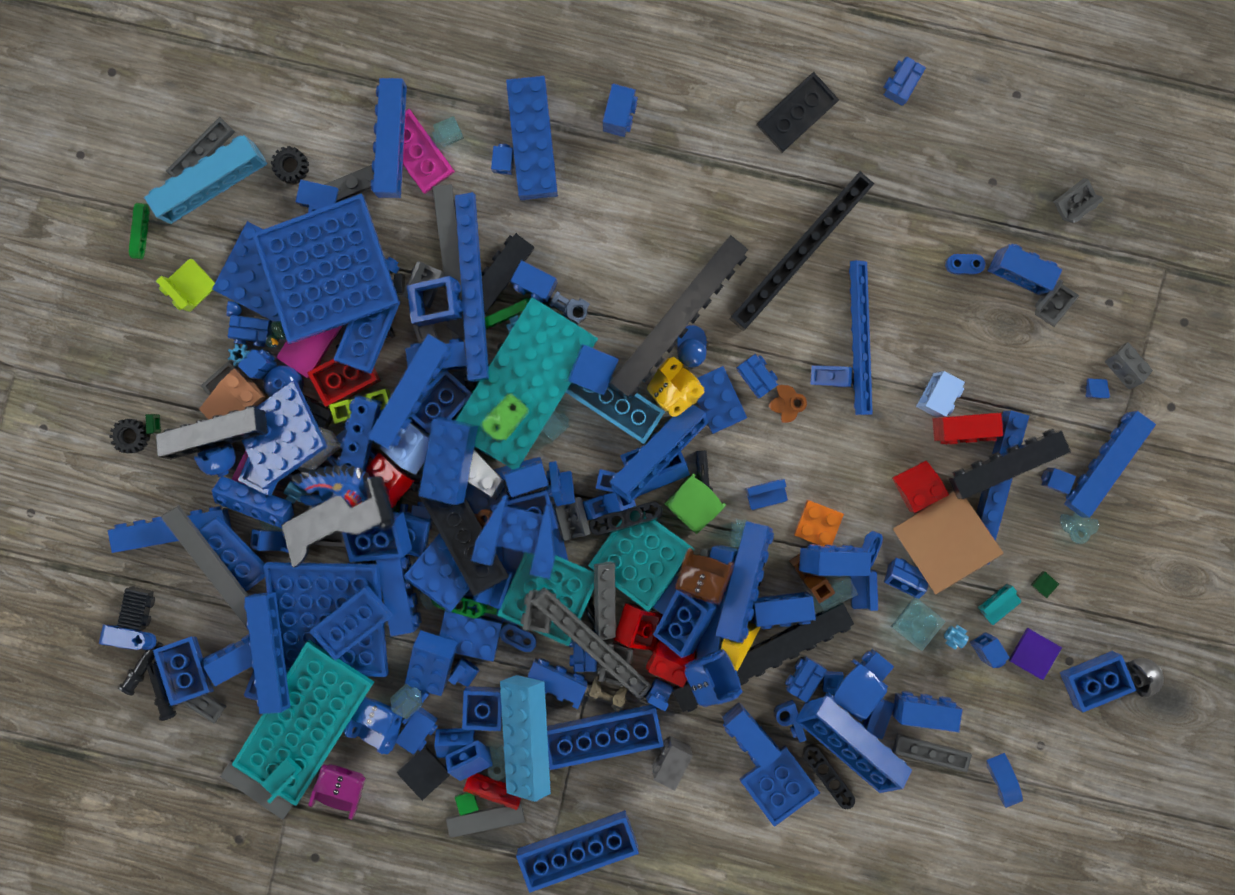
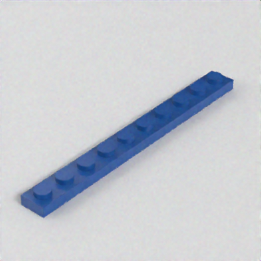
M471 192L455 195L467 375L468 381L473 382L489 379L476 195Z

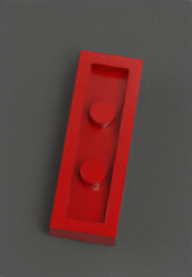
M478 773L467 778L463 789L465 792L515 810L518 809L521 797L507 793L506 783Z

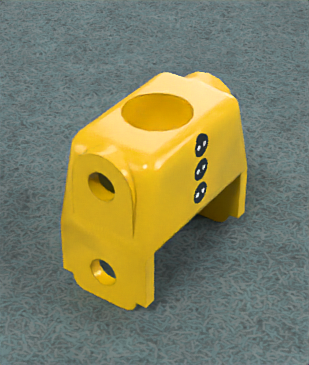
M675 357L667 358L647 386L648 392L657 403L673 417L680 415L705 393L704 387L695 375L683 368V363Z

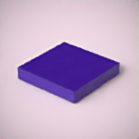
M1027 628L1008 661L1044 680L1062 647Z

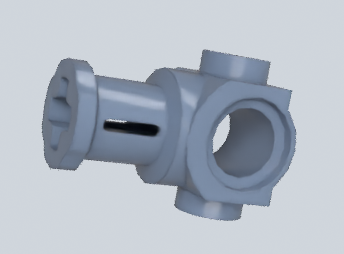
M557 291L549 306H554L563 311V315L569 318L568 320L579 325L580 322L586 319L590 303L581 298L579 301L573 298L569 300ZM576 308H581L584 314L582 317L577 318L573 315V311Z

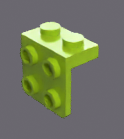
M193 259L187 260L169 278L160 276L156 280L160 285L159 290L164 295H169L173 299L172 304L178 310L189 312L213 291L212 288L215 284Z

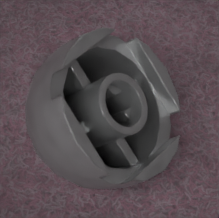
M1138 658L1125 663L1136 688V691L1133 693L1139 697L1146 696L1147 698L1159 692L1163 686L1164 677L1162 669L1155 662L1147 658Z

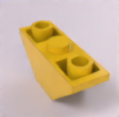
M748 622L747 628H749V632L743 643L726 638L722 642L721 649H724L736 671H738L760 630V627H757L756 624Z

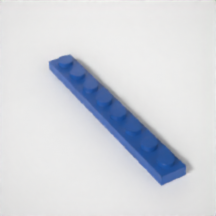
M854 260L850 261L849 269L851 279V331L853 334L855 415H871L873 410L868 271L866 261Z

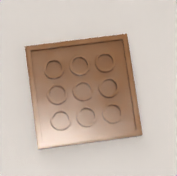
M954 491L949 496L937 501L893 528L936 595L1004 554L968 500L957 499Z

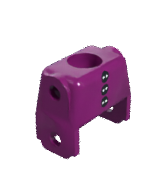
M323 764L308 806L313 807L317 800L329 807L350 811L348 819L352 820L359 806L366 777L359 772L337 765Z

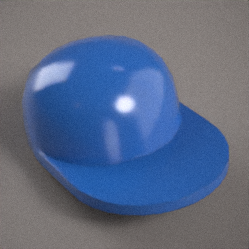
M689 325L686 326L688 331L682 338L678 337L677 353L678 359L683 365L693 368L701 365L706 359L707 340L705 332L700 327Z

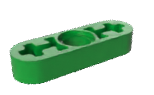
M135 203L133 209L129 256L134 259H143L145 256L150 215L149 205L145 203Z
M531 298L485 317V329L494 327L522 314Z
M464 595L461 599L463 603L462 608L457 609L455 607L452 610L453 613L470 618H478L485 614L486 606ZM431 599L432 604L435 607L445 610L443 607H441L439 604H437L434 600ZM477 605L479 612L475 613V609L468 608V606L473 607Z

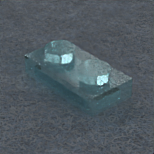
M850 577L831 585L835 594L820 603L823 611H826L857 596L858 593Z

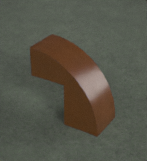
M800 553L789 560L819 604L835 594L825 576L799 571Z

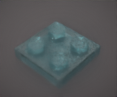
M914 597L891 627L919 650L923 651L946 621Z

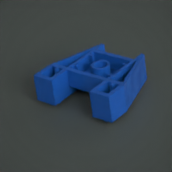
M504 495L476 540L471 561L492 565L497 546L535 554L530 575L550 579L555 561L551 506L546 505L544 515L507 506L509 495Z

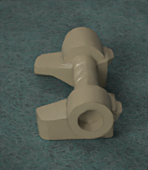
M596 676L592 684H587L584 695L591 702L596 701L597 698L610 702L615 711H620L625 704L627 688L624 686L620 687L614 696L602 692L599 677Z

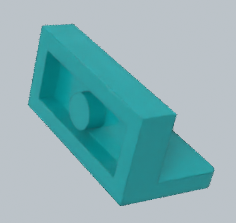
M1006 584L977 608L989 623L994 625L1018 606L1021 600L1016 595L1017 590L1012 585Z
M289 756L261 784L272 795L267 801L269 804L302 770Z

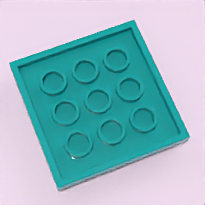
M633 511L630 515V519L633 522L638 521L640 518L638 511ZM622 519L620 520V522L618 523V525H617L616 527H618V526L621 525ZM653 520L612 532L588 566L594 570V564L610 561L615 563V587L650 612L682 568L687 550L692 548L694 551V548L662 524Z
M525 552L501 609L498 612V616L523 626L521 618L523 613H526V594L530 590L541 591L545 587L550 593L557 594L556 598L581 619L594 590V571L555 555L550 579L530 575L535 554ZM551 622L550 633L534 631L569 646L572 640L553 622Z

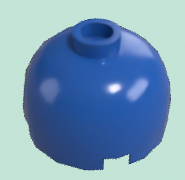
M280 365L274 367L267 372L264 378L265 392L271 397L292 381L297 382L302 391L304 386L303 377L290 366Z
M232 443L223 447L201 451L197 454L198 457L194 456L195 462L202 472L207 475H217L218 477L227 475L229 473L228 470L233 467L236 461V453Z

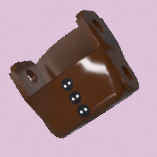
M689 548L682 563L681 572L676 583V590L712 604H720L733 572L734 563L729 562L727 566L709 557L693 555V549Z

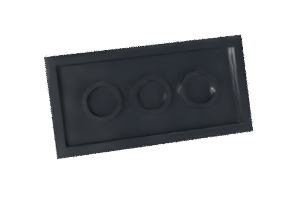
M813 72L759 121L757 126L783 153L827 113L839 99Z

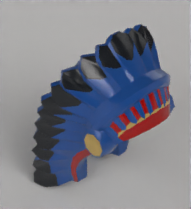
M346 464L341 467L338 465L334 467L327 466L319 468L317 471L311 469L309 473L302 472L301 475H292L293 483L307 491V493L319 491V495L312 494L311 496L303 495L300 497L302 503L313 508L335 496L344 498L351 508L368 500L364 481L372 478L369 477L368 472H363L361 467L355 468L354 465L347 466Z

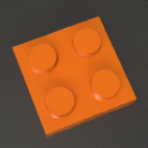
M807 500L794 536L820 546L832 545L844 514Z

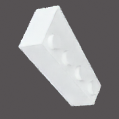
M474 450L468 482L496 499L504 488V480Z

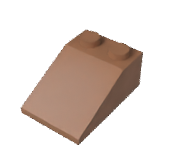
M234 368L220 381L199 410L208 419H212V416L227 415L229 411L245 410L247 406H258L268 397L242 369Z

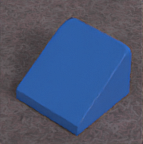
M1087 378L1086 397L1108 399L1110 393L1107 380Z

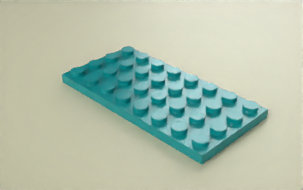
M532 297L488 367L489 379L480 380L456 421L477 425L475 446L511 469L519 468L572 383L568 381V378L582 344L593 348L599 338ZM508 394H512L529 408V413L507 440L494 439L484 430L481 424ZM499 425L496 426V431L499 430Z
M310 640L306 642L286 675L290 708L281 713L262 714L232 763V766L262 784L289 756L302 770L279 796L294 806H297L374 684L373 680L340 659L334 660L326 650Z

